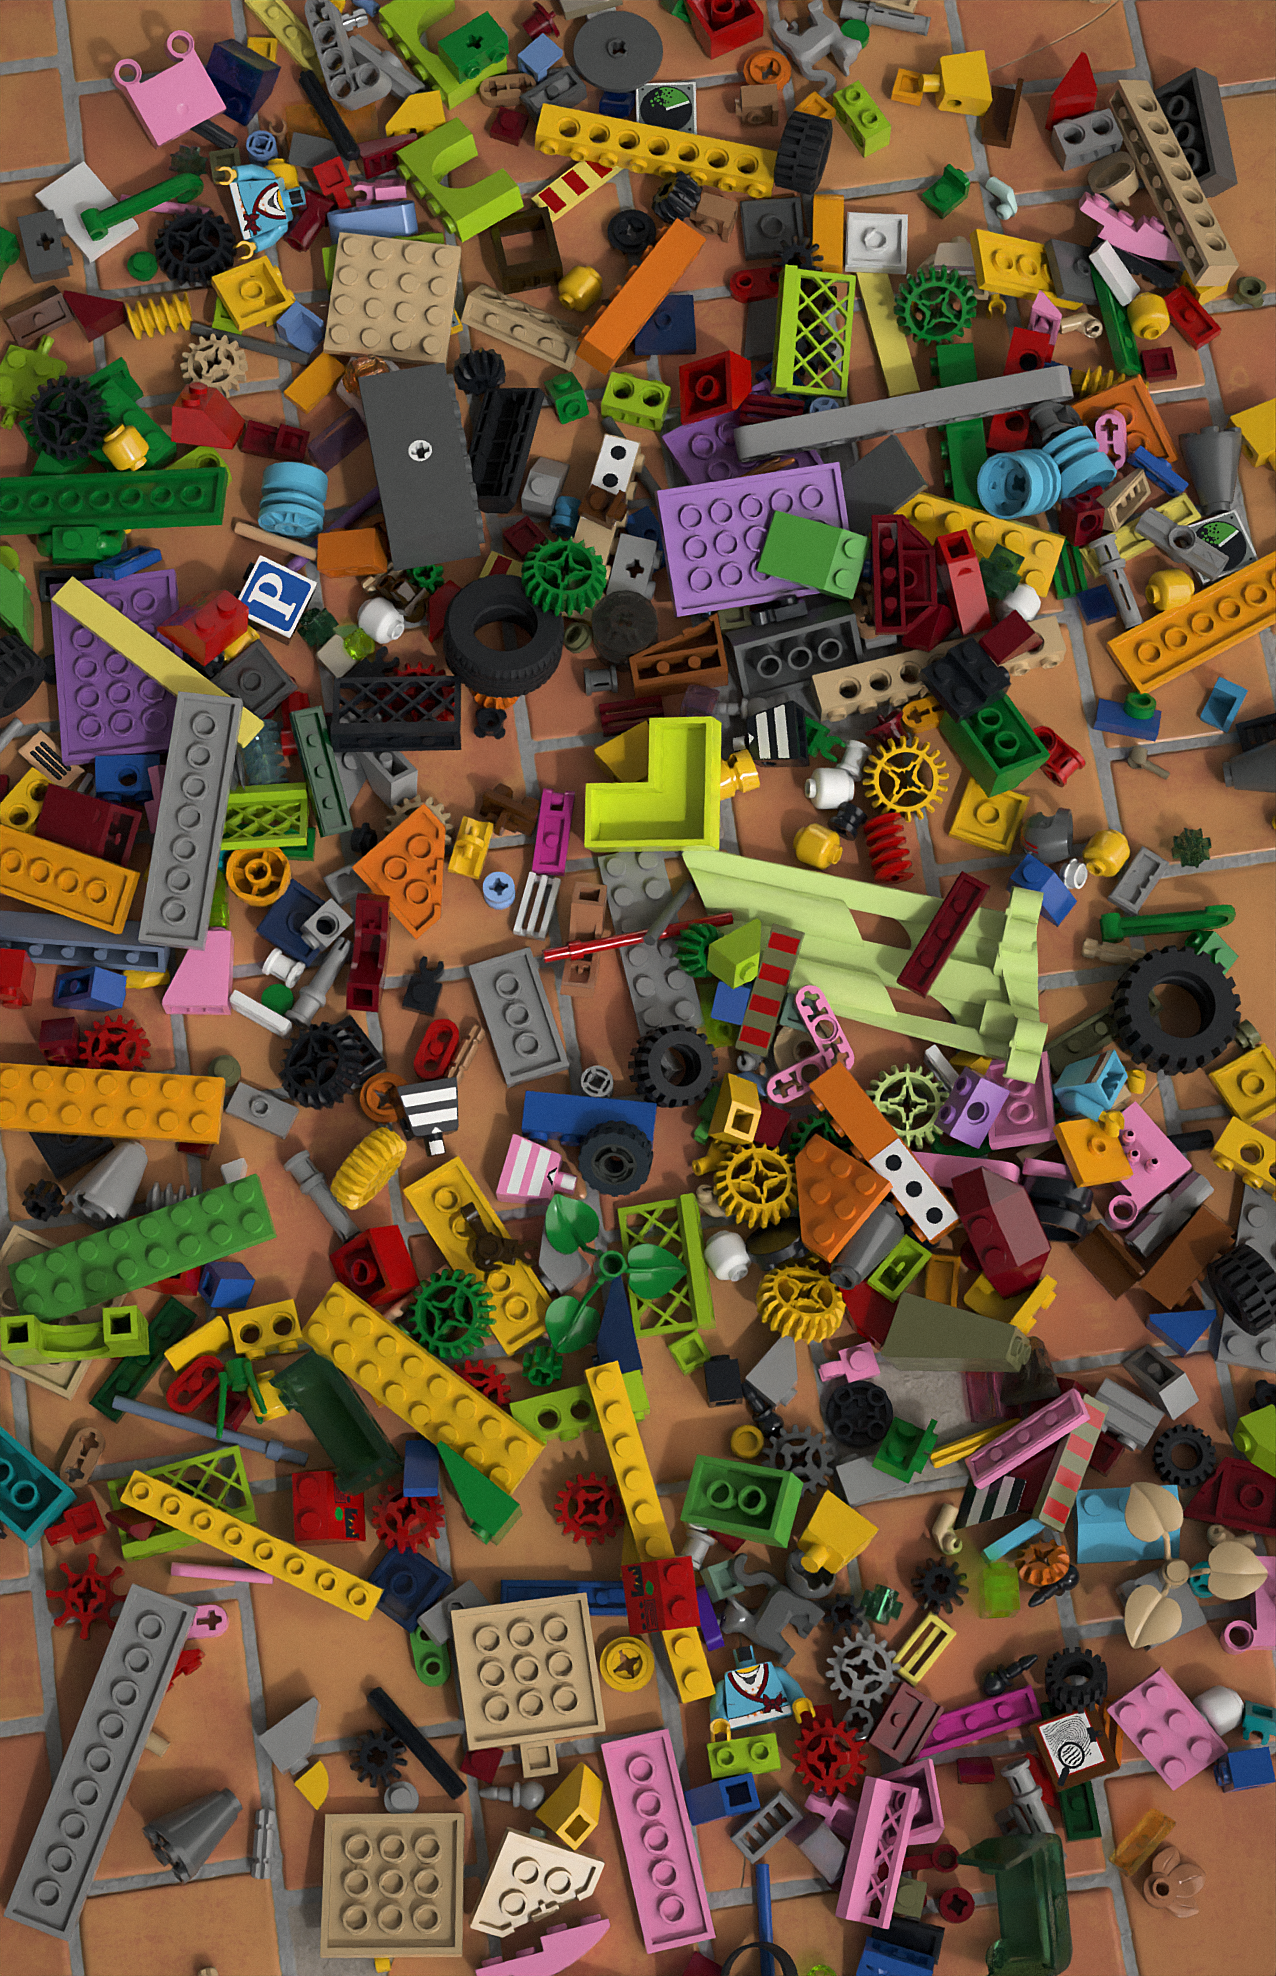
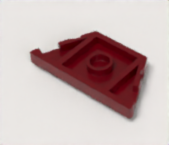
M1225 1457L1183 1510V1518L1212 1525L1220 1524L1226 1528L1248 1533L1253 1532V1534L1276 1539V1478L1249 1461Z

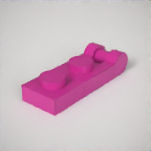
M543 788L532 872L536 874L565 876L575 804V791L566 790L565 793L553 792L552 788ZM552 805L563 806V811L551 810Z

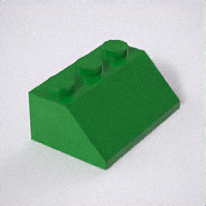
M112 379L99 389L100 393L96 398L97 401L103 399L107 401V404L102 406L101 410L102 412L107 411L110 413L109 417L103 418V423H107L110 426L109 429L100 430V432L105 436L111 429L121 423L124 426L133 425L148 443L149 450L144 456L147 462L136 471L162 470L177 457L176 443L171 442V438ZM83 406L81 411L88 416L87 410ZM77 428L75 435L72 437L78 442L84 436L87 428ZM96 441L98 444L97 451L92 452L88 450L89 454L107 472L131 471L130 468L122 471L115 468L102 450L104 442Z
M1007 694L1004 698L957 724L946 710L944 711L939 725L940 730L988 798L1016 788L1050 758L1047 749Z

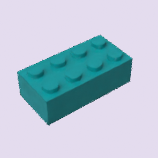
M0 1426V1521L28 1547L32 1548L45 1534L44 1530L50 1528L78 1497L72 1489Z

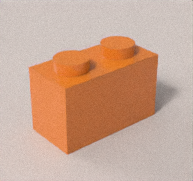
M360 525L357 530L332 528L329 533L318 534L317 570L330 579L387 573L388 537L379 531L376 526Z

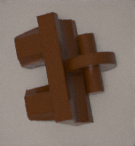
M499 783L493 790L487 788L482 796L483 803L479 814L487 817V821L495 824L494 834L502 836L504 831L508 830L513 833L518 831L531 837L536 828L540 806L539 800L528 796L521 803L512 800V789L502 783Z

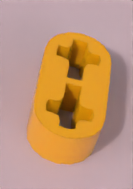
M933 695L910 702L902 710L904 713L901 718L902 726L907 732L913 734L937 728L940 725L944 710L936 711L939 709L940 703ZM911 712H915L917 716L923 715L920 723L916 724L914 720H908Z

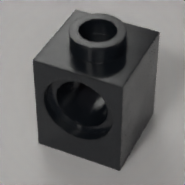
M730 1355L710 1357V1362H704L709 1408L742 1404L743 1394L738 1358L730 1359Z

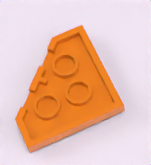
M1140 374L1068 404L1075 409L1083 422V426H1087L1095 439V426L1101 413L1110 409L1119 411L1124 416L1126 422L1127 458L1140 445L1156 458L1162 457L1169 463L1179 458L1177 450ZM1108 418L1103 426H1108L1110 436H1113V431L1118 424H1113L1112 419ZM1110 444V450L1106 455L1117 460L1120 454H1115L1114 444Z
M425 802L351 867L375 894L390 896V911L416 940L441 918L446 826Z
M815 1133L795 1157L801 1238L806 1248L828 1263H831L893 1186L889 1180Z

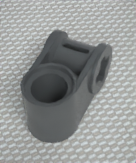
M1045 401L1035 406L1028 413L1029 418L1035 421L1042 433L1040 438L1044 443H1049L1060 434L1072 428L1083 426L1080 416L1070 405Z

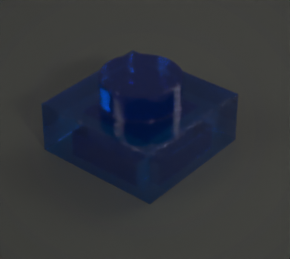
M605 91L599 101V113L608 114L609 117L614 118L628 117L635 105V94Z
M1106 584L1076 594L1075 599L1087 626L1117 615V608Z

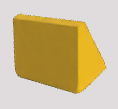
M216 1316L171 1346L164 1354L180 1376L198 1358L206 1355L215 1357L233 1345L234 1340L231 1331L222 1317Z

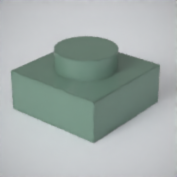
M787 992L777 1024L808 1033L795 1007V994ZM805 998L801 1001V1004L811 1007L814 1014L807 1016L809 1021H811L816 1016L817 1009L814 1005V1000Z
M733 1558L700 1571L712 1603L745 1591L744 1586L732 1577L730 1567Z

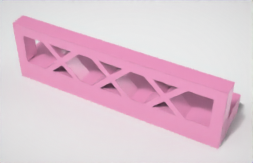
M870 1776L865 1777L836 1908V1917L889 1929L919 1788ZM896 1790L906 1793L903 1808L897 1813L893 1807ZM894 1826L897 1833L896 1841L888 1848L885 1841L886 1832ZM886 1861L889 1867L888 1878L881 1883L877 1876L878 1868ZM877 1896L882 1904L879 1919L868 1916L871 1901Z

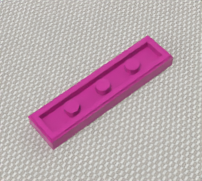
M1028 1685L941 1714L915 1761L1042 1719L1043 1717L1032 1686Z

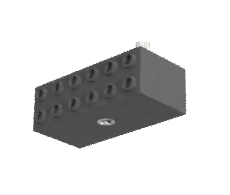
M443 362L358 377L394 571L481 556L479 544L485 543L481 511L478 508V497L475 482H473L470 456L467 454L464 427L461 424L459 402L456 399L453 373H446L445 363Z

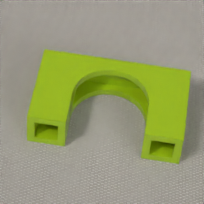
M393 0L378 10L380 19L378 27L385 39H391L395 43L399 56L404 61L408 59L413 65L412 68L417 78L421 82L426 81L430 86V91L440 90L441 100L449 111L479 92L480 85L486 78L502 76L508 73L507 59L505 57L501 62L491 64L483 69L477 77L467 79L459 84L439 59V56L426 50L420 43L423 33L430 26L456 10L455 0Z
M458 117L396 152L400 164L397 166V170L401 178L406 182L410 181L417 197L420 200L423 198L426 200L433 216L437 217L439 215L447 232L450 235L454 233L462 243L524 207L519 186L503 168L469 187L448 188L440 184L450 171L478 156L473 134Z
M137 1305L102 1308V1321L83 1325L61 1326L44 1324L34 1314L0 1317L1 1352L14 1366L149 1355L148 1321Z

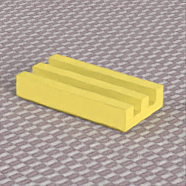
M931 1611L891 1660L892 1663L898 1664L929 1623L932 1622L936 1625L907 1664L895 1671L901 1678L908 1681L912 1687L918 1684L957 1634L941 1619L934 1616ZM941 1631L947 1634L916 1675L912 1676L909 1671Z

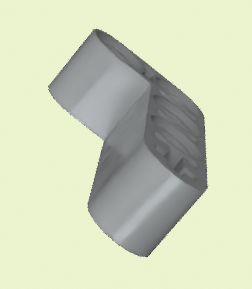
M307 0L304 7L305 15L330 96L346 110L353 111L388 95L392 82L390 77L381 68L371 62L356 66L339 9L330 0ZM334 35L332 41L327 43L328 39ZM340 62H342V65L340 66V68H338L337 70H335V69H336V66H337ZM377 77L375 83L370 85L372 79ZM349 88H351V89H350V92L348 93V95H346L345 97H343V96H344V93L346 92V90H348Z

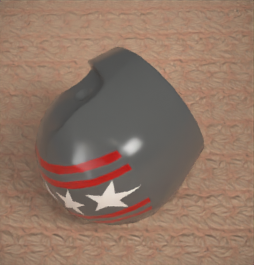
M1061 807L1053 816L1047 817L1042 812H1038L1028 818L1020 831V844L1023 852L1026 855L1029 853L1043 864L1056 863L1070 858L1073 845L1072 810Z

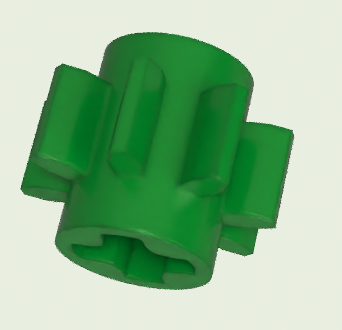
M433 564L407 569V576L411 578L408 582L411 585L424 587L431 595L435 593L437 587L445 584L444 579L440 577L444 574L443 566L435 567Z
M536 1345L532 1354L524 1353L522 1376H528L533 1386L550 1387L553 1378L556 1380L561 1379L563 1356H557L553 1347Z

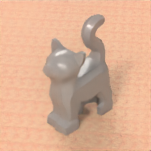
M814 0L807 4L810 16L807 17L809 28L799 34V26L795 21L791 22L788 28V23L782 19L771 26V30L780 47L792 56L794 64L799 67L801 74L810 81H823L825 83L824 88L818 94L822 98H826L836 90L837 81L831 73L825 70H813L812 66L822 57L833 53L837 65L847 77L850 74L849 66L857 60L858 53L862 50V45L859 40L844 36L837 23L823 13V2L821 0Z

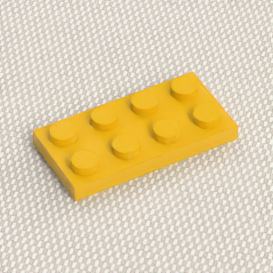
M975 229L969 234L978 289L1035 301L1040 290L1054 306L1077 310L1083 305V303L1057 298L1044 244L981 229Z

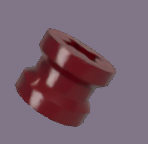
M961 1887L948 1889L940 1896L938 1901V1911L941 1917L951 1924H960L967 1921L973 1915L975 1909V1901L972 1895Z

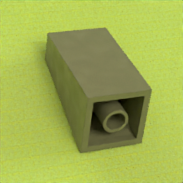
M902 1292L881 1356L896 1369L902 1371L1019 1372L1021 1365H1025L1029 1360L1031 1345H1029L1030 1340L1017 1326Z

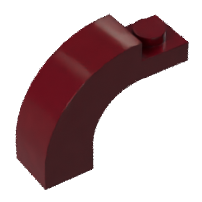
M366 893L357 894L354 950L346 990L347 1010L379 1012L389 955L391 931L390 896Z

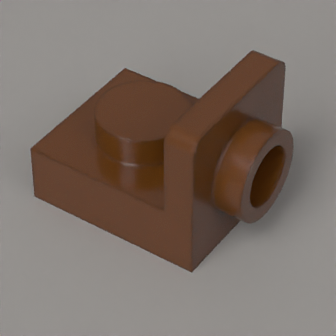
M592 484L578 508V515L612 530L616 521L622 522L627 513L626 492L619 490L617 495Z

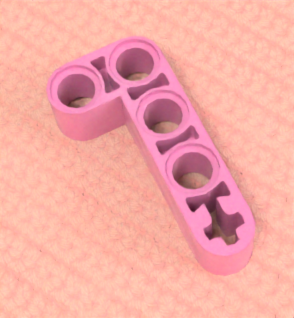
M912 1151L945 1195L955 1196L951 1182L952 1177L980 1166H984L990 1169V1171L1020 1185L1023 1178H1025V1175L1022 1174L1017 1165L1005 1161Z

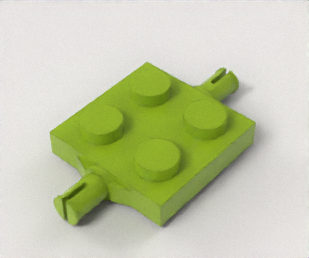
M43 335L36 350H27L10 344L0 364V406L6 409L0 422L2 428L11 430L18 415L32 414L26 408L27 406L36 405L30 397L32 394L40 395L37 389L39 385L44 384L47 386L48 379L55 378L58 381L59 376L65 375L68 369L66 362L48 356L55 342L50 336Z

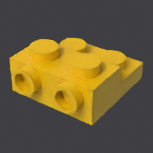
M267 255L211 277L213 288L239 332L262 322L265 327L276 324L278 319L296 301L293 292L290 289H286L283 285L279 268L276 265L272 266Z

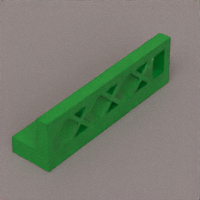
M122 357L84 380L91 382L89 391L100 389L112 379L134 402L144 396L142 389L130 375L127 363ZM66 393L53 400L49 408H59L61 400L65 399ZM80 401V409H82L84 404ZM67 413L59 414L60 416H64V418L68 419L69 423H72L74 421L72 420V418L67 416ZM31 414L18 424L25 441L36 456L39 457L42 449H45L47 445L37 447L36 443L39 436L31 437L29 435V432L35 429L34 424L29 425L26 423L27 419L33 418V414ZM48 420L52 432L56 434L54 424ZM71 437L70 443L75 441L73 437Z

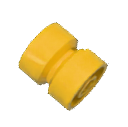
M747 749L729 754L726 761L721 758L720 801L734 797L736 790L745 793L760 788L758 773Z

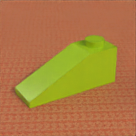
M1271 1404L1239 1418L1232 1437L1238 1450L1244 1452L1252 1464L1276 1478V1408Z

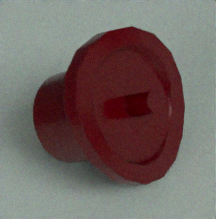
M537 1L533 2L532 5L535 7V10L520 23L533 41L542 33L546 36L554 33L558 38L560 32L552 19L556 14L553 11L548 13Z
M901 708L895 709L885 718L882 714L878 715L876 718L879 723L864 733L865 736L868 737L873 734L886 751L891 749L887 742L890 738L894 740L895 747L901 746L900 736L904 735L906 741L910 738L900 720L904 714Z

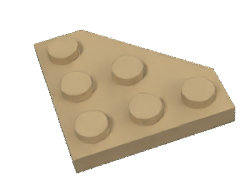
M506 1827L469 1918V1927L503 1938L515 1932V1928L532 1920L534 1922L539 1921L559 1911V1907L573 1900L579 1899L580 1901L591 1896L605 1865L604 1859L576 1849L574 1851L571 1847Z

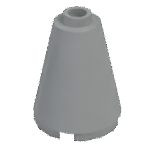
M135 1141L119 1143L65 1195L64 1202L67 1205L71 1201L74 1205L72 1212L75 1216L99 1231L104 1230L106 1227L110 1228L127 1222L148 1162L145 1148Z

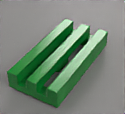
M1065 539L1060 556L1068 591H1063L1057 565L1052 579L1057 600L1088 595L1089 592L1079 546L1074 547ZM1066 546H1070L1079 589L1075 588Z

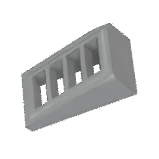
M782 1788L740 1827L730 1839L746 1858L754 1864L800 1822L806 1813L786 1790ZM778 1802L793 1817L789 1821L775 1806ZM767 1812L782 1826L779 1831L764 1816ZM759 1822L771 1838L767 1841L754 1824ZM747 1831L760 1844L761 1847L758 1850L743 1836Z

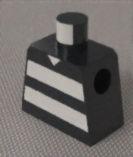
M794 700L749 716L747 718L748 734L733 737L734 751L738 752L747 749L753 762L760 767L810 766L805 711Z
M457 1077L398 1086L389 1091L406 1140L423 1139L427 1157L446 1154L443 1135L452 1134L459 1127Z

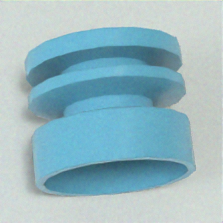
M1087 426L1072 428L1054 438L1041 449L1053 458L1059 468L1061 491L1057 500L1060 505L1062 499L1074 497L1096 485H1100L1104 490L1116 477V468L1104 452H1098L1100 444L1093 438V434Z
M1024 449L1015 452L998 453L987 459L982 465L977 478V492L981 504L991 515L999 519H1014L1045 512L1055 504L1061 491V474L1057 463L1049 454L1040 449Z
M281 462L267 466L263 471L261 491L264 497L259 503V526L265 531L287 538H309L321 533L324 524L323 517L325 515L324 505L322 504L326 501L328 489L327 475L320 469L302 463Z

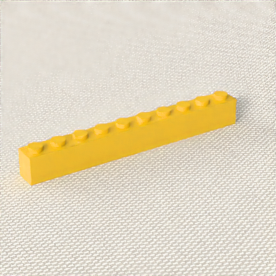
M618 1360L584 1371V1377L638 1561L641 1563L676 1558ZM688 1627L659 1631L680 1703L684 1704L716 1694L697 1628Z

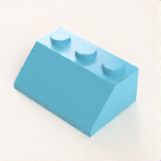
M1177 1485L1161 1486L1172 1493L1179 1501ZM1131 1487L1078 1491L1072 1507L1077 1564L1164 1559V1540L1162 1535L1156 1541L1144 1542L1135 1538L1126 1526L1124 1517L1125 1507ZM1180 1528L1168 1532L1172 1558H1179Z

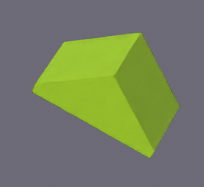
M905 1234L900 1243L868 1279L867 1284L894 1303L901 1297L902 1292L908 1290L932 1256V1253Z

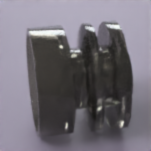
M629 590L616 591L603 597L596 605L592 615V640L594 652L600 662L608 668L610 665H615L616 671L629 672V657L658 643L657 611L651 601L640 593Z

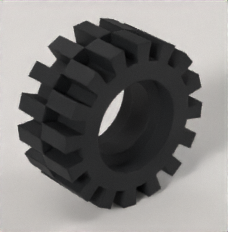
M1180 1424L1175 1425L1172 1429L1169 1428L1160 1436L1153 1448L1152 1462H1155L1154 1470L1156 1473H1160V1479L1163 1482L1168 1481L1170 1485L1181 1486V1489H1187L1190 1486L1193 1488L1199 1485L1210 1475L1214 1469L1213 1465L1216 1463V1457H1214L1216 1449L1215 1445L1212 1446L1210 1443L1212 1440L1210 1436L1206 1437L1202 1434L1204 1430L1200 1428L1196 1430L1193 1428V1425L1189 1424L1182 1427ZM1186 1444L1195 1450L1197 1461L1192 1468L1181 1469L1173 1463L1171 1452L1175 1446Z
M1068 1647L1063 1649L1062 1656L1057 1651L1053 1654V1660L1049 1658L1047 1668L1045 1667V1691L1048 1694V1700L1051 1703L1055 1702L1056 1708L1061 1710L1063 1706H1066V1713L1071 1714L1073 1708H1078V1714H1083L1084 1707H1087L1091 1712L1095 1710V1703L1099 1706L1103 1703V1697L1106 1698L1108 1673L1105 1662H1101V1657L1098 1654L1092 1658V1650L1086 1649L1085 1653H1081V1647H1075V1652L1070 1653ZM1072 1675H1080L1088 1678L1090 1681L1086 1684L1075 1686L1067 1684L1063 1680Z

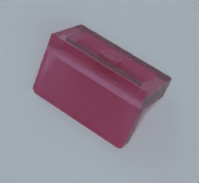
M965 1371L971 1423H983L999 1418H1022L1017 1372Z

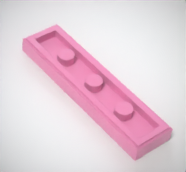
M1072 1388L965 1458L964 1460L974 1486L982 1490L1088 1421L1090 1416L1080 1393Z

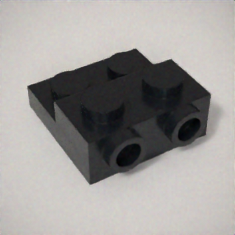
M973 637L948 649L945 657L921 669L918 678L956 724L1004 698L1012 684L1007 669L1001 665L997 667Z

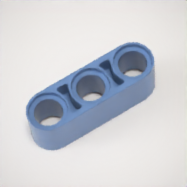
M413 200L345 208L327 213L332 245L338 244L339 232L385 238L408 236L419 232Z

